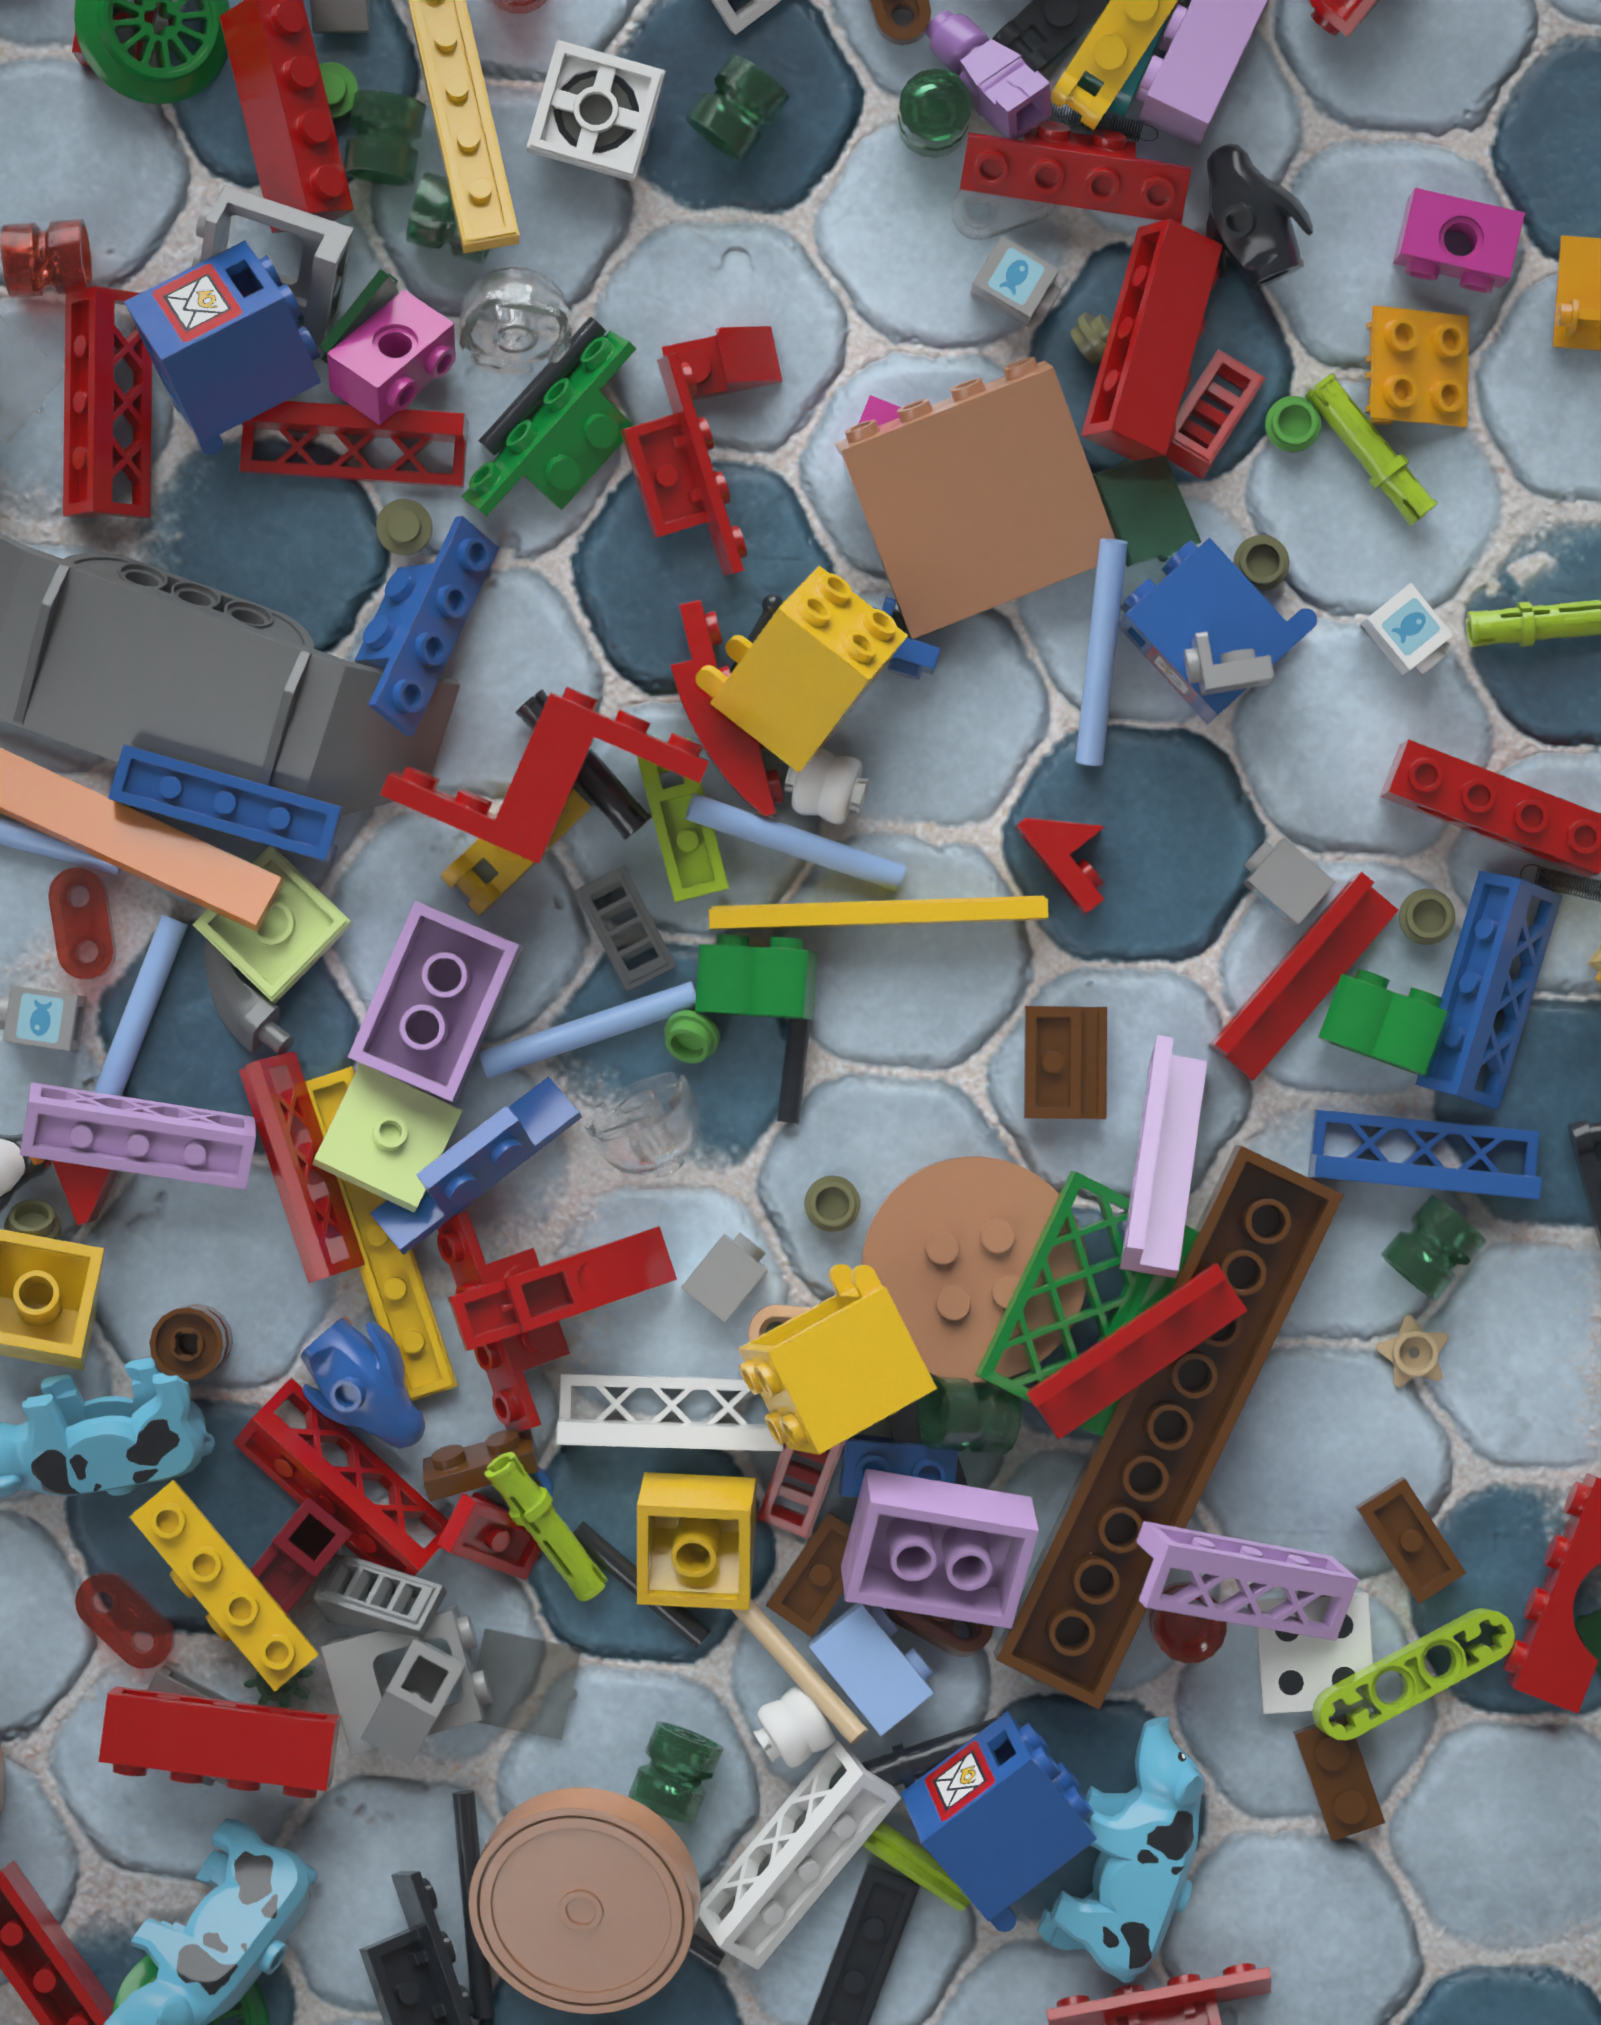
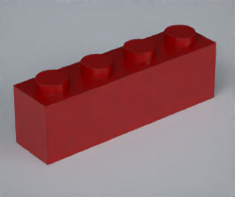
M244 0L219 17L263 198L335 221L353 211L354 207L304 1ZM270 226L272 233L286 232Z
M1171 219L1138 227L1081 437L1133 461L1166 455L1167 449L1176 435L1177 426L1175 420L1180 401L1190 383L1191 372L1189 368L1195 346L1204 331V313L1210 291L1215 286L1219 276L1218 261L1223 247L1222 244Z
M115 1686L107 1693L98 1762L113 1764L112 1772L127 1776H146L148 1768L170 1771L169 1779L181 1783L199 1784L203 1783L204 1776L226 1778V1787L231 1789L258 1791L260 1790V1784L264 1783L283 1786L282 1794L287 1796L316 1798L317 1790L327 1791L332 1784L341 1715Z
M13 1860L0 1869V1969L40 2025H104L113 2014V2000L17 1863Z

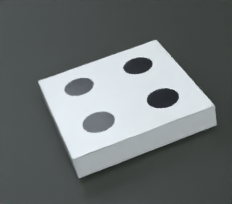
M1366 1592L1353 1594L1336 1641L1256 1627L1261 1712L1263 1714L1313 1711V1704L1321 1692L1373 1664L1369 1595ZM1321 1595L1304 1606L1303 1610L1307 1619L1323 1622L1332 1596ZM1287 1597L1255 1600L1261 1611L1269 1612L1287 1600ZM1361 1686L1356 1689V1692L1361 1695L1362 1700L1352 1705H1345L1338 1700L1333 1703L1335 1710L1353 1709L1358 1706L1369 1708L1371 1706L1364 1699Z

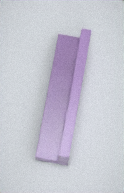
M1157 1035L1148 1068L1120 1269L1176 1278L1180 1265L1208 1061L1172 1055L1174 1038Z
M31 1082L20 1155L247 1190L256 1140V1125L254 1117Z
M1143 1522L1136 1541L1154 1558L1139 1601L1146 1608L1336 1641L1359 1581L1356 1576L1333 1556L1151 1522ZM1171 1568L1187 1570L1192 1580L1191 1584L1174 1595L1162 1594ZM1227 1578L1235 1579L1240 1591L1221 1604L1213 1603L1208 1590ZM1275 1586L1282 1587L1287 1600L1269 1612L1261 1611L1255 1599ZM1321 1595L1332 1596L1323 1622L1307 1619L1303 1610L1304 1606Z

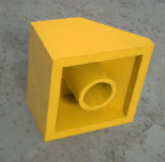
M0 1229L1 1356L84 1371L96 1317L104 1248Z
M644 1472L637 1502V1604L750 1610L756 1534L757 1478Z

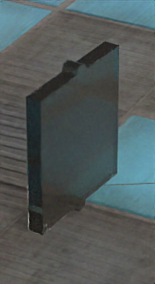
M485 1628L477 1668L475 1667L474 1670L475 1672L485 1671L491 1688L493 1702L484 1705L486 1715L482 1721L478 1722L562 1740L570 1700H574L577 1697V1690L573 1686L581 1648Z

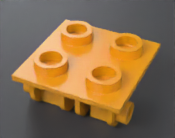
M1564 235L1560 237L1552 347L1601 351V238Z
M1378 305L1372 306V321L1366 323V329L1370 331L1371 355L1366 356V363L1371 364V371L1365 373V379L1371 381V386H1369V405L1365 406V413L1370 414V422L1373 425H1391L1393 421L1467 427L1469 316Z

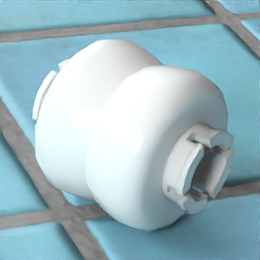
M821 748L800 773L789 766L784 792L792 793L791 804L793 810L802 815H819L830 823L842 824L849 817L851 810L856 811L858 814L861 813L868 793L870 779L861 778L862 763L858 758L848 755L835 756L827 749Z
M798 1685L789 1689L780 1700L765 1704L758 1710L757 1717L763 1728L753 1732L772 1763L781 1756L790 1768L803 1764L812 1753L830 1747L836 1738L830 1727L831 1721Z

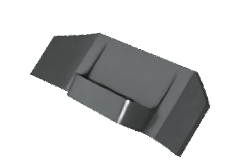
M0 533L1 721L115 762L119 761L123 744L342 806L344 807L342 815L395 802L380 795L389 773L396 771L403 774L405 767L411 766L430 775L432 774L460 688L458 680L439 679L414 736H405L368 706L384 669L350 662L314 649L315 643L308 631L288 615L122 555L82 553L62 559L28 547Z

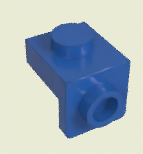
M886 596L883 607L879 610L886 612L892 617L896 606V599ZM906 638L890 659L887 670L915 680L920 679L922 672L933 675L941 648Z

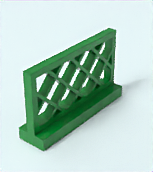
M1077 1171L1070 1172L975 1376L1033 1404L1026 1394L1029 1388L1023 1385L1032 1381L1035 1382V1385L1044 1380V1377L1053 1374L1080 1355H1077L1069 1325L1094 1316L1100 1333L1099 1342L1170 1293L1176 1278L1120 1269L1123 1243L1116 1223L1127 1220L1129 1198ZM1081 1188L1097 1197L1103 1219L1077 1228L1071 1207ZM1110 1204L1124 1211L1113 1215ZM1065 1223L1067 1232L1059 1235L1061 1228ZM1185 1225L1179 1271L1198 1231ZM1106 1227L1115 1257L1089 1266L1080 1237ZM1070 1241L1079 1270L1053 1279L1047 1258L1053 1246ZM1118 1265L1124 1282L1122 1291L1118 1298L1101 1304L1092 1274ZM1041 1274L1043 1283L1035 1286L1037 1279ZM1082 1278L1091 1308L1065 1317L1056 1288ZM1046 1292L1055 1321L1029 1330L1023 1309L1030 1297ZM1113 1309L1108 1320H1106L1104 1312ZM1015 1326H1017L1019 1335L1011 1337ZM1059 1330L1067 1359L1041 1368L1032 1339ZM1022 1343L1031 1372L1011 1380L994 1372L1004 1350ZM1120 1398L1077 1428L1103 1436Z

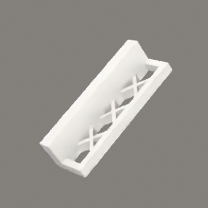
M561 1373L556 1445L783 1451V1445L780 1446L775 1441L766 1424H749L733 1407L750 1391L743 1379ZM572 1386H595L611 1404L596 1419L571 1418ZM606 1387L629 1388L616 1398ZM637 1388H652L667 1404L651 1421L636 1420L621 1404ZM662 1389L684 1390L672 1400ZM694 1389L708 1390L723 1406L708 1422H693L678 1407V1404ZM718 1390L740 1392L728 1402ZM616 1408L626 1420H609L605 1418ZM672 1410L683 1422L661 1420ZM729 1412L738 1423L717 1422Z
M837 1739L700 1904L699 1917L718 1947L759 1970L901 1799L892 1785L866 1770L851 1748ZM843 1764L847 1771L836 1785L829 1789L831 1778ZM807 1810L805 1822L797 1832L793 1833L795 1821ZM771 1853L769 1865L760 1876H757L760 1863ZM736 1896L733 1909L722 1921L718 1914L731 1898Z

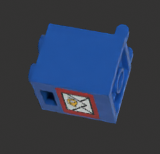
M246 240L124 301L174 407L182 414L192 430L198 445L206 455H215L221 451L223 440L220 434L321 383L312 362L320 358V353L305 326L301 328L297 317L302 315V312L292 291L287 284L282 285L280 277L269 257L266 255L258 259Z
M1209 537L1199 547L1190 540L1178 550L1161 569L1166 574V577L1159 584L1155 585L1148 578L1134 590L1121 605L1125 615L1119 622L1118 628L1208 725L1246 689L1201 696L1199 682L1190 684L1188 681L1184 661V650L1192 648L1191 639L1196 633H1208L1213 665L1221 664V654L1242 649H1254L1256 657L1270 655L1273 666L1316 626L1317 616L1311 609L1304 608L1286 621Z
M1008 1711L901 1792L923 1846L988 1922L990 1921L1001 1932H1008L1016 1925V1917L1013 1910L1009 1907L1098 1839L1088 1820L1095 1813L1080 1792L1082 1787L1076 1777L1062 1761L1058 1764L1055 1763L1047 1752L1049 1750L1047 1743L1030 1722L1021 1727Z

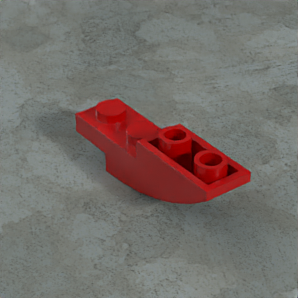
M701 600L680 604L679 607L692 660L670 666L680 700L690 724L712 763L742 800L759 815L769 819L775 818L774 804L784 802L777 770L765 771L761 750L766 749V747L711 705L710 702L713 698L696 683V674L704 666L710 665L717 668L712 646L723 644L716 613L715 611L704 613ZM728 665L717 668L725 676H730Z
M660 1226L450 1296L448 1300L465 1351H470L677 1280Z

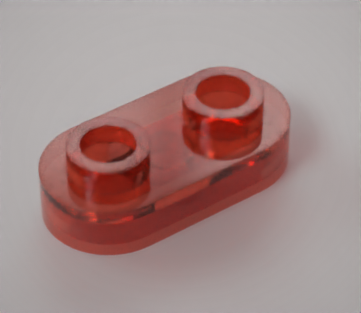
M84 868L66 869L53 879L48 893L58 961L61 967L75 978L84 980L97 979L105 975L112 968L117 952L108 891L104 881L96 873ZM79 886H84L89 892V901L82 907L74 906L71 901L72 891ZM92 941L98 948V955L95 960L86 963L80 958L79 950L83 943Z
M103 1571L90 1576L80 1585L75 1598V1606L79 1617L127 1664L139 1669H149L159 1665L170 1655L175 1644V1632L172 1624L126 1578L115 1572ZM97 1592H106L111 1596L113 1606L110 1611L103 1612L96 1608L94 1597ZM138 1631H146L151 1634L154 1641L152 1649L144 1651L136 1646L134 1637Z

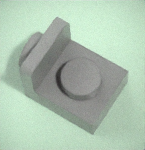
M1207 632L1196 633L1191 639L1192 648L1184 650L1188 681L1190 684L1199 682L1201 696L1269 685L1274 679L1271 656L1256 657L1254 649H1242L1221 654V664L1213 665Z

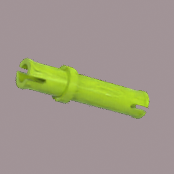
M1333 373L1328 375L1315 385L1316 389H1311L1305 395V398L1310 400L1369 473L1371 478L1368 482L1373 489L1381 488L1407 520L1406 523L1412 526L1428 514V511L1434 509L1438 502L1435 499L1433 500L1408 469L1407 465L1410 461L1404 453L1401 455L1395 453L1336 380L1337 377Z
M1601 600L1545 606H1532L1528 601L1516 603L1515 608L1492 611H1468L1466 633L1469 646L1472 648L1490 644L1518 642L1520 647L1533 646L1534 642L1538 640L1601 635Z
M514 1452L504 1453L494 1459L488 1465V1470L484 1474L510 1507V1517L516 1525L524 1526L538 1543L537 1545L567 1582L578 1601L583 1602L594 1598L605 1588L606 1585L604 1583L608 1579L592 1561L566 1523L557 1514L552 1506L553 1498L545 1487L537 1486L535 1481L525 1471Z

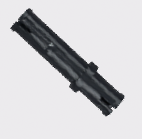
M543 689L537 692L535 697L532 696L515 712L532 731H534L548 699ZM591 748L576 782L622 835L621 837L626 840L647 823L652 816L635 800L622 782Z
M1005 1713L904 1748L902 1743L892 1746V1753L861 1763L866 1770L893 1787L904 1784L906 1789L916 1779L921 1778Z

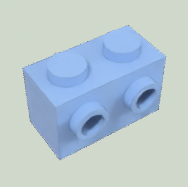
M855 1603L809 1641V1648L878 1734L882 1736L934 1694L933 1687L928 1679L935 1673L914 1647L907 1653L904 1652L892 1637L899 1628L882 1607L874 1606L870 1609L865 1604Z

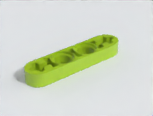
M1478 1608L1465 1613L1325 1689L1317 1696L1313 1704L1312 1715L1315 1725L1321 1732L1336 1740L1347 1741L1366 1733L1502 1659L1510 1652L1514 1644L1515 1632L1513 1624L1507 1616L1491 1609ZM1481 1622L1497 1626L1498 1631L1491 1635L1493 1642L1491 1647L1482 1643H1474L1463 1650L1454 1639L1456 1634H1458L1459 1640L1465 1642L1478 1637L1482 1633L1479 1626ZM1444 1645L1450 1651L1451 1665L1443 1675L1431 1676L1425 1668V1656L1433 1646ZM1465 1652L1471 1657L1468 1661L1466 1660ZM1395 1671L1402 1678V1693L1395 1701L1384 1703L1377 1696L1375 1690L1376 1682L1382 1674ZM1361 1686L1363 1697L1374 1709V1712L1369 1714L1367 1708L1358 1706L1346 1714L1348 1721L1346 1726L1343 1727L1334 1721L1329 1722L1328 1717L1335 1713L1333 1705L1335 1701L1338 1700L1345 1705H1352L1363 1699L1356 1692V1689Z

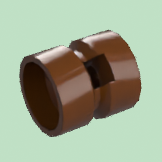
M194 1304L176 1308L163 1315L153 1327L149 1341L151 1357L158 1369L167 1376H179L184 1381L200 1379L221 1368L230 1356L233 1345L231 1327L225 1316L213 1307Z

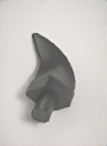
M205 937L204 959L208 985L215 1007L228 1030L238 1039L241 1045L252 1053L257 1052L263 1044H266L277 1054H285L293 1045L294 1038L279 1027L280 1008L244 983L234 972L230 961Z

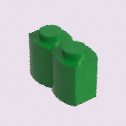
M716 934L715 945L699 944L695 1012L814 1020L818 952L803 950L804 939L770 937L769 947H749V936Z
M1362 969L1357 970L1355 978L1341 974L1318 1037L1324 1042L1429 1078L1451 1018V1014L1447 1010L1440 1008L1443 998L1411 987L1408 996L1395 993L1387 989L1390 982L1389 979Z

